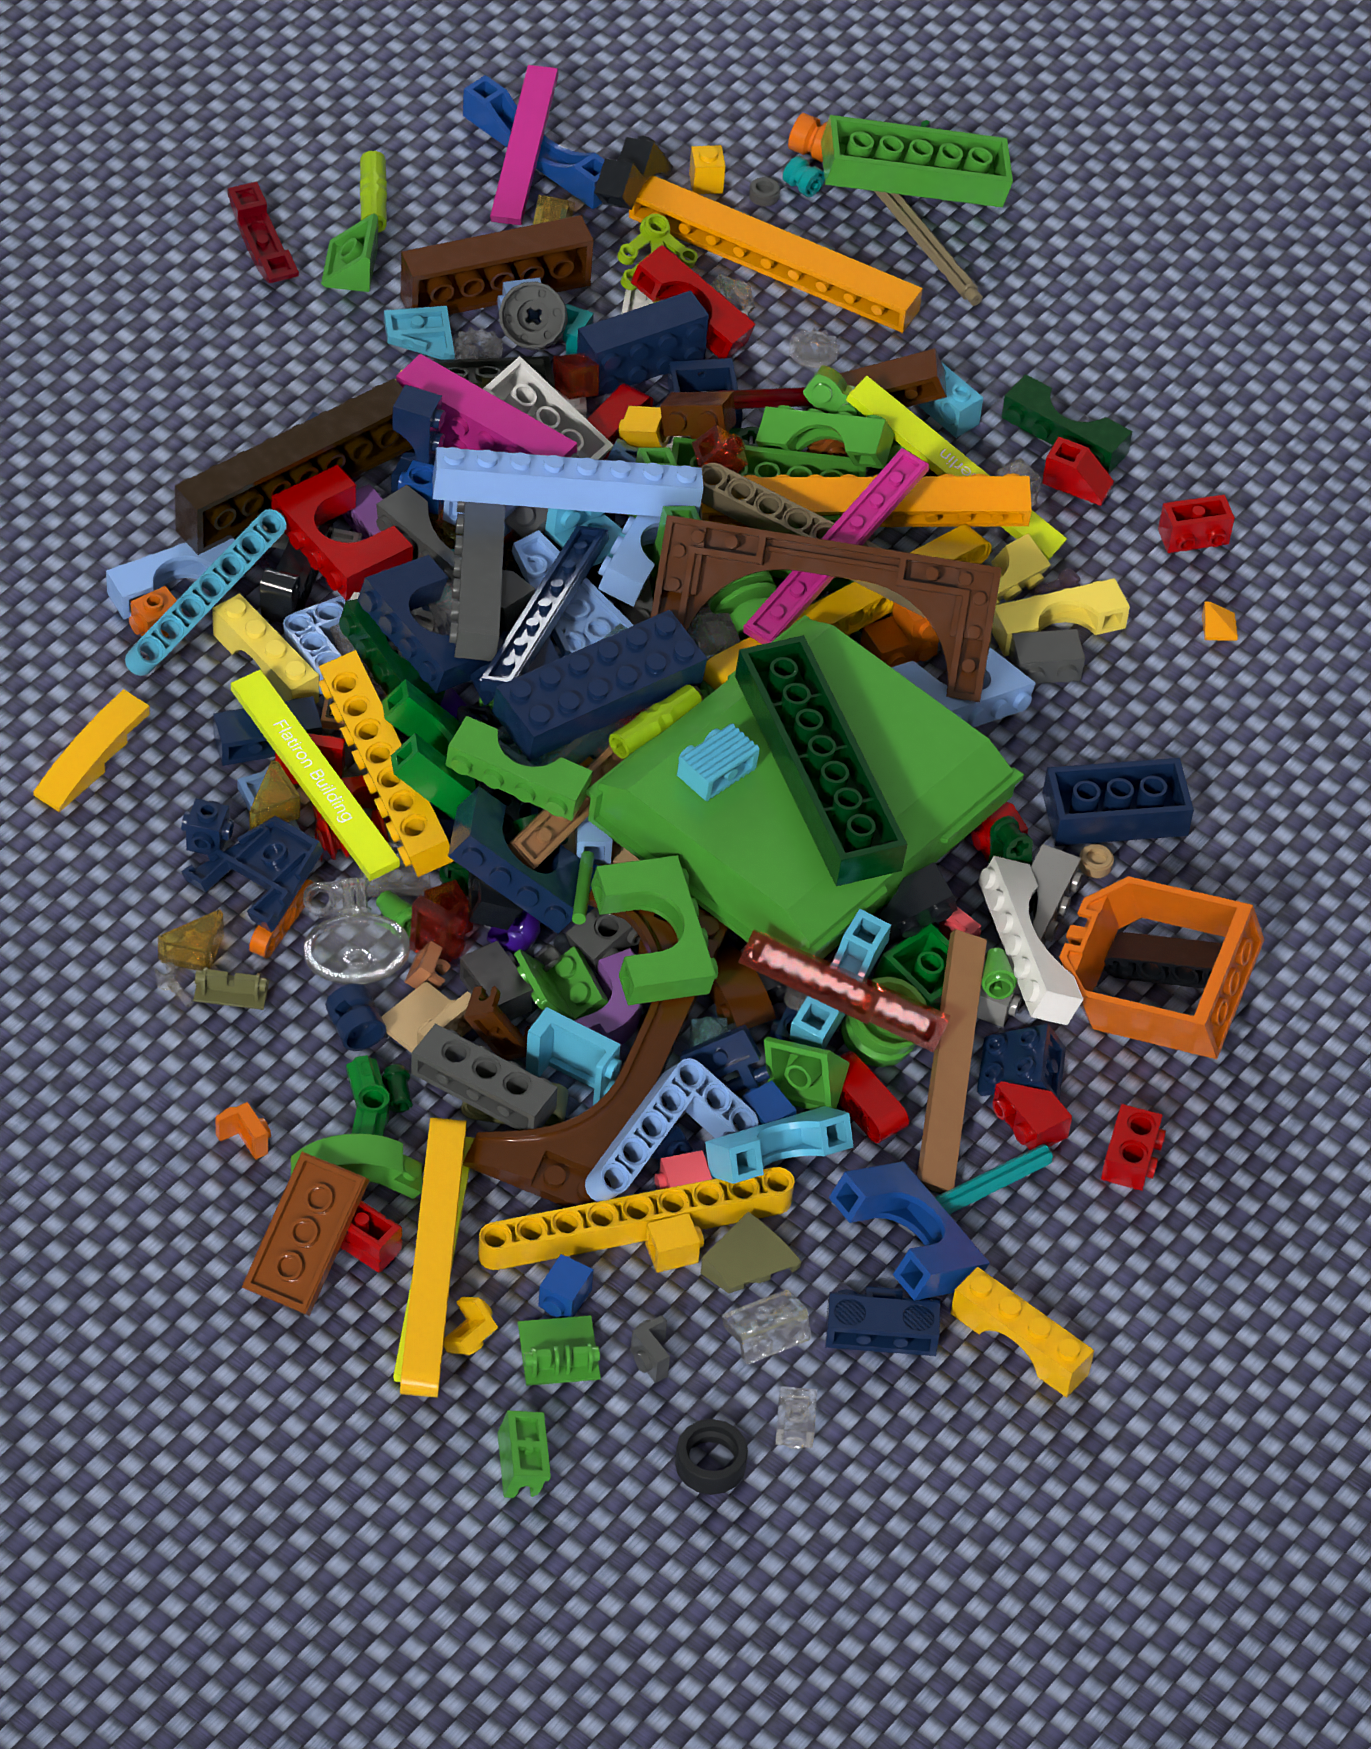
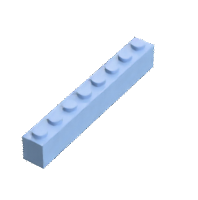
M436 447L432 477L433 499L656 517H661L663 506H695L699 515L703 494L702 468L635 463L622 460L609 461L591 458L559 457L557 455H533L521 452L469 450L456 447Z

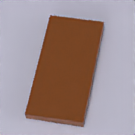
M301 1152L242 1288L310 1316L370 1180Z

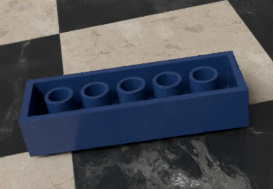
M667 610L497 686L492 712L528 761H531L664 700L685 685L694 687L701 684L708 658L672 611Z

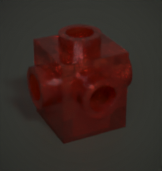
M714 425L692 442L700 468L708 463H717L737 473L748 465L744 452L746 447L743 440L738 435L730 434L718 425Z

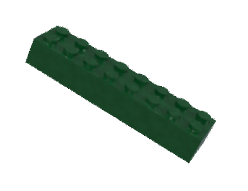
M804 635L739 649L735 678L836 887L902 871L908 844Z

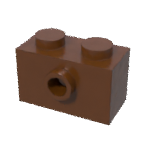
M733 391L671 392L660 405L664 436H690L691 439L697 440L705 439L709 436H726L737 422Z

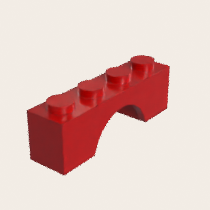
M660 245L638 263L630 283L653 302L661 301L690 290L709 314L706 347L720 359L730 358L748 342L756 324L666 247Z

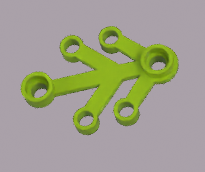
M650 214L645 217L639 227L640 234L629 244H623L617 254L619 262L624 265H632L636 260L638 251L650 243L651 253L660 245L666 246L678 255V258L690 269L695 266L698 255L693 249L685 247L670 234L669 221L660 214ZM638 264L632 269L625 270L623 273L621 285L627 290L637 289L630 283L631 281L628 278L633 277Z

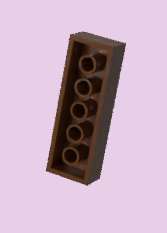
M582 215L401 251L400 297L405 309L447 306L448 315L498 305L497 298L498 295H502L503 282L540 278L542 284L549 285L556 292L591 286L594 240Z

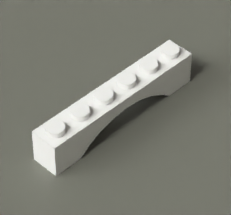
M993 856L987 868L981 872L978 882L1030 1017L1068 1025L1082 1003L1083 997L1075 977L1049 953L1032 926L1029 915V901L1038 888V884L1030 864Z

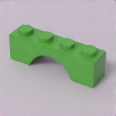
M780 405L778 408L765 407L756 443L759 447L801 452L813 442L824 439L837 440L844 444L845 451L855 466L883 469L886 466L895 434L886 419L877 415L859 417L848 412L831 414L813 408L803 411Z
M469 716L465 717L448 745L446 766L452 768L456 773L468 775L484 782L490 788L502 790L515 796L522 802L534 804L547 810L554 816L563 817L570 821L574 819L587 796L586 790L591 786L593 771L562 757L551 764L539 767H530L514 762L504 754L499 746L498 729Z

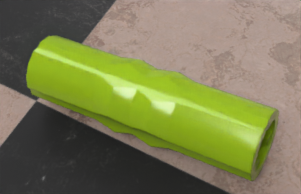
M367 151L360 158L361 221L375 213L378 216V233L385 230L387 226L386 158L381 152Z
M683 686L664 700L653 704L648 710L641 712L635 719L612 733L609 737L611 749L619 758H627L635 750L664 732L702 701L701 695L693 686Z

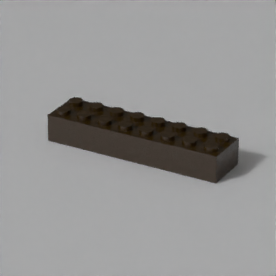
M393 378L355 398L348 399L346 402L328 411H323L318 416L297 424L273 438H268L263 443L242 451L220 464L213 465L191 478L184 479L175 485L176 532L199 555L240 535L263 511L272 509V496L336 465L352 479L413 449L412 445L402 435L393 430V406L403 387Z

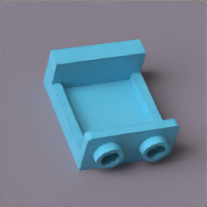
M546 1007L528 1030L525 1071L540 1077L546 1068L550 1066L594 1088L593 1105H595L609 1091L618 1077L622 1066V1061L619 1060L621 1044Z

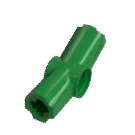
M368 1055L355 1057L352 1062L346 1064V1073L357 1108L351 1134L384 1136L385 1127L389 1122V1093L384 1088L377 1060L369 1058Z

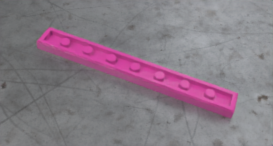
M901 448L821 539L863 545L929 471V464ZM792 571L743 626V632L761 644L771 643L793 625L834 577Z

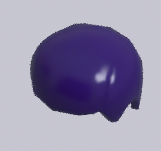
M523 910L521 917L515 918L509 930L491 927L487 934V941L490 943L498 941L504 951H509L512 955L519 949L526 951L535 943L540 934V921Z

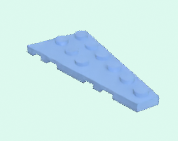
M539 530L513 543L512 554L525 581L534 587L536 591L560 553ZM585 577L551 634L562 653V657L634 625Z

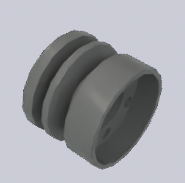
M536 281L523 282L511 288L503 298L499 309L500 325L505 335L517 346L531 351L544 350L556 344L563 336L568 323L567 307L562 297L549 285ZM533 309L535 312L542 311V314L539 316L540 324L537 325L534 322L527 323L530 317L527 313L529 310Z

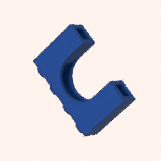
M904 1161L845 1171L828 1197L849 1223L884 1218L907 1227L919 1237L925 1246L910 1248L893 1273V1276L914 1301L954 1293L955 1289L977 1267L985 1272L990 1264Z

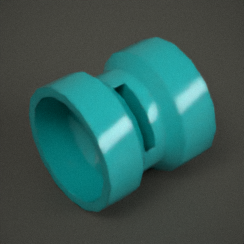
M800 155L791 159L785 167L782 176L784 182L792 187L797 186L799 192L808 198L814 196L821 189L825 181L824 171L816 166L811 167L809 161Z

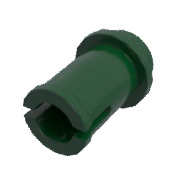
M400 1064L388 1066L382 1075L383 1084L387 1086L389 1093L390 1110L397 1113L408 1111L409 1107L412 1108L413 1106L408 1086L410 1073Z

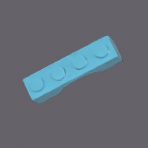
M862 909L858 910L841 940L838 951L827 973L812 994H808L793 1019L790 1040L815 1048H826L887 945L891 924Z
M827 1106L705 1142L711 1176L732 1184L764 1175L763 1168L778 1160L799 1156H827L853 1148L849 1113Z

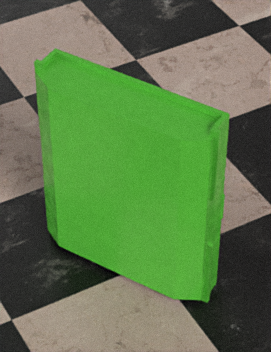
M806 615L772 642L804 635L908 844L902 871L836 887L735 678L736 671L728 676V680L664 732L635 750L586 790V795L591 798L588 821L639 860L678 855L681 867L685 868L688 872V889L691 898H695L698 905L796 980H799L840 945L845 932L859 909L874 916L890 902L904 877L934 862L936 863L1013 796L1015 785L1024 776L1019 770L1009 766L991 740L838 628L831 624L813 621ZM729 724H734L735 728H739L740 732L748 736L750 741L753 740L754 744L758 745L760 750L757 767L754 771L751 770L744 778L741 777L739 781L731 784L724 791H720L718 795L716 794L707 802L677 776L679 756L686 747L690 745L696 747L704 742L706 736L716 728L722 730Z

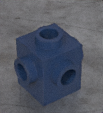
M197 798L191 811H185L181 830L186 832V850L209 855L217 849L223 851L226 841H230L234 829V821L229 820V805Z

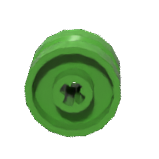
M893 977L873 979L861 988L842 1019L841 1034L844 1044L849 1051L854 1052L867 1065L881 1068L897 1065L908 1057L928 1028L929 1011L926 1001L914 986L902 979Z

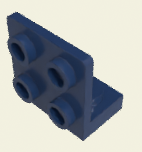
M1049 1024L986 1036L983 1043L977 1092L980 1096L993 1095L996 1084L1003 1081L1052 1091L1060 1101L1066 1047Z

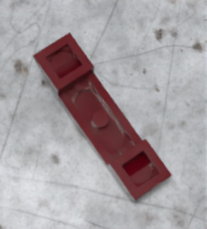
M258 182L227 188L230 204L241 236L262 277L268 283L298 277L299 271L288 249L284 250L267 213V202Z

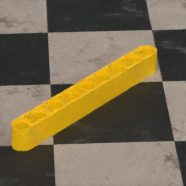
M430 1117L401 1373L400 1394L438 1398L467 1120Z
M773 1167L763 1169L764 1175L735 1184L719 1179H711L491 1222L480 1230L478 1260L487 1269L501 1270L556 1259L560 1254L572 1256L646 1241L647 1223L687 1213L690 1214L694 1226H699L701 1230L737 1223L747 1212H750L758 1219L787 1212L791 1207L795 1183L794 1176L785 1168Z

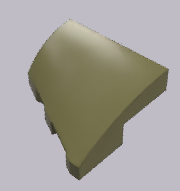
M747 1212L702 1257L700 1274L730 1294L744 1289L749 1283L768 1281L773 1273L790 1268L791 1272L797 1271L801 1267V1260L777 1234L750 1212Z

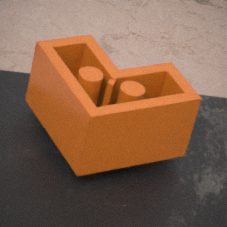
M894 602L891 617L862 628L860 645L888 666L894 667L910 661H926L932 656L937 655L939 638L926 618Z

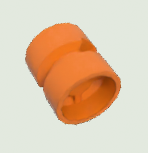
M801 113L790 132L788 148L802 155L811 152L813 159L823 162L821 139L827 122L821 125L820 119L806 113Z

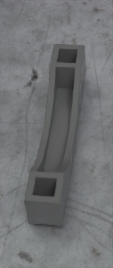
M405 485L376 503L378 517L376 523L379 530L383 531L394 525L413 545V556L418 559L430 555L448 576L446 586L452 588L453 579H459V577H453L455 556H460L454 555V552L439 539L434 531L429 518L428 501L408 485ZM502 570L500 627L506 632L513 628L535 593L534 587L514 571Z

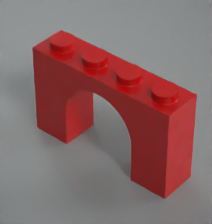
M336 465L273 495L272 509L281 513L285 518L286 530L284 533L288 536L292 546L296 550H300L307 557L311 567L314 570H319L326 578L330 588L333 591H338L347 601L354 592L360 593L366 577L412 561L413 545L394 525L367 539L351 543L332 540L318 530L319 526L356 508V484Z

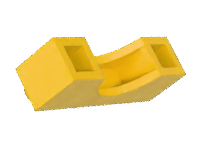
M979 1267L955 1289L950 1313L952 1316L979 1335L984 1331H996L1012 1339L1025 1351L1032 1361L1037 1377L1066 1398L1089 1375L1095 1350Z

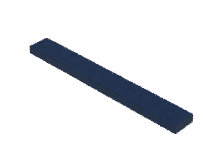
M576 526L481 677V690L496 692L497 686L527 673L608 542V530Z

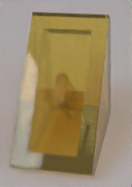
M539 194L533 225L571 217L575 208V202Z
M271 761L249 811L250 830L274 816L287 823L300 818V794L277 761Z
M219 909L159 935L158 958L161 963L192 970H203L204 967H208L211 970L224 936L222 911Z

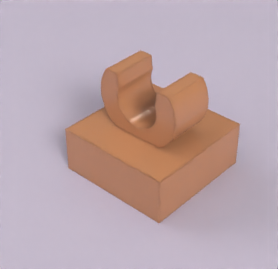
M430 941L414 957L405 983L416 989L426 981L438 989L445 982V979L440 977L436 971L444 975L451 967L447 961L439 959L443 947Z

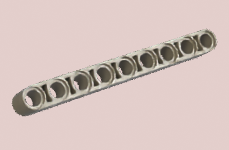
M708 463L701 467L703 477L701 502L749 528L821 539L835 524L720 464ZM868 540L862 545L884 549ZM852 580L926 618L911 602L892 590L876 584Z

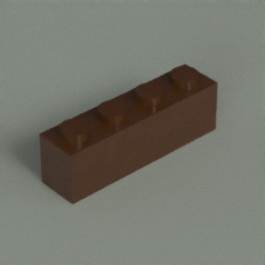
M935 348L840 373L847 385L854 387L868 376L905 407L947 397L945 369Z

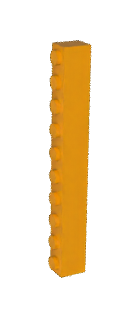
M654 175L641 188L632 210L629 209V218L640 223L650 214L663 215L669 221L670 234L678 239L901 333L906 330L920 311L923 288Z
M1011 473L1004 476H987L985 474L954 476L952 474H942L939 476L923 477L879 527H959L964 524L970 527L1029 526L1032 512L1030 476H1020ZM818 474L808 477H791L789 475L758 477L756 475H745L744 477L820 516L843 515L877 475L873 477H857L852 474L840 477H824ZM701 502V520L748 527Z

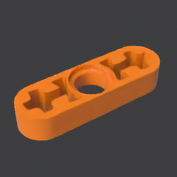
M305 880L273 932L266 930L260 925L257 926L250 940V952L264 958H269L308 903L314 886L312 880Z

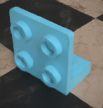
M548 508L545 534L561 548L564 547L577 525L608 530L609 540L593 566L602 563L606 556L613 558L614 555L610 554L614 542L618 536L625 537V534L622 533L623 529L609 519L604 512Z

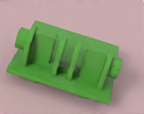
M591 1315L518 1321L526 1386L600 1380L598 1364L600 1352L599 1346L595 1344Z

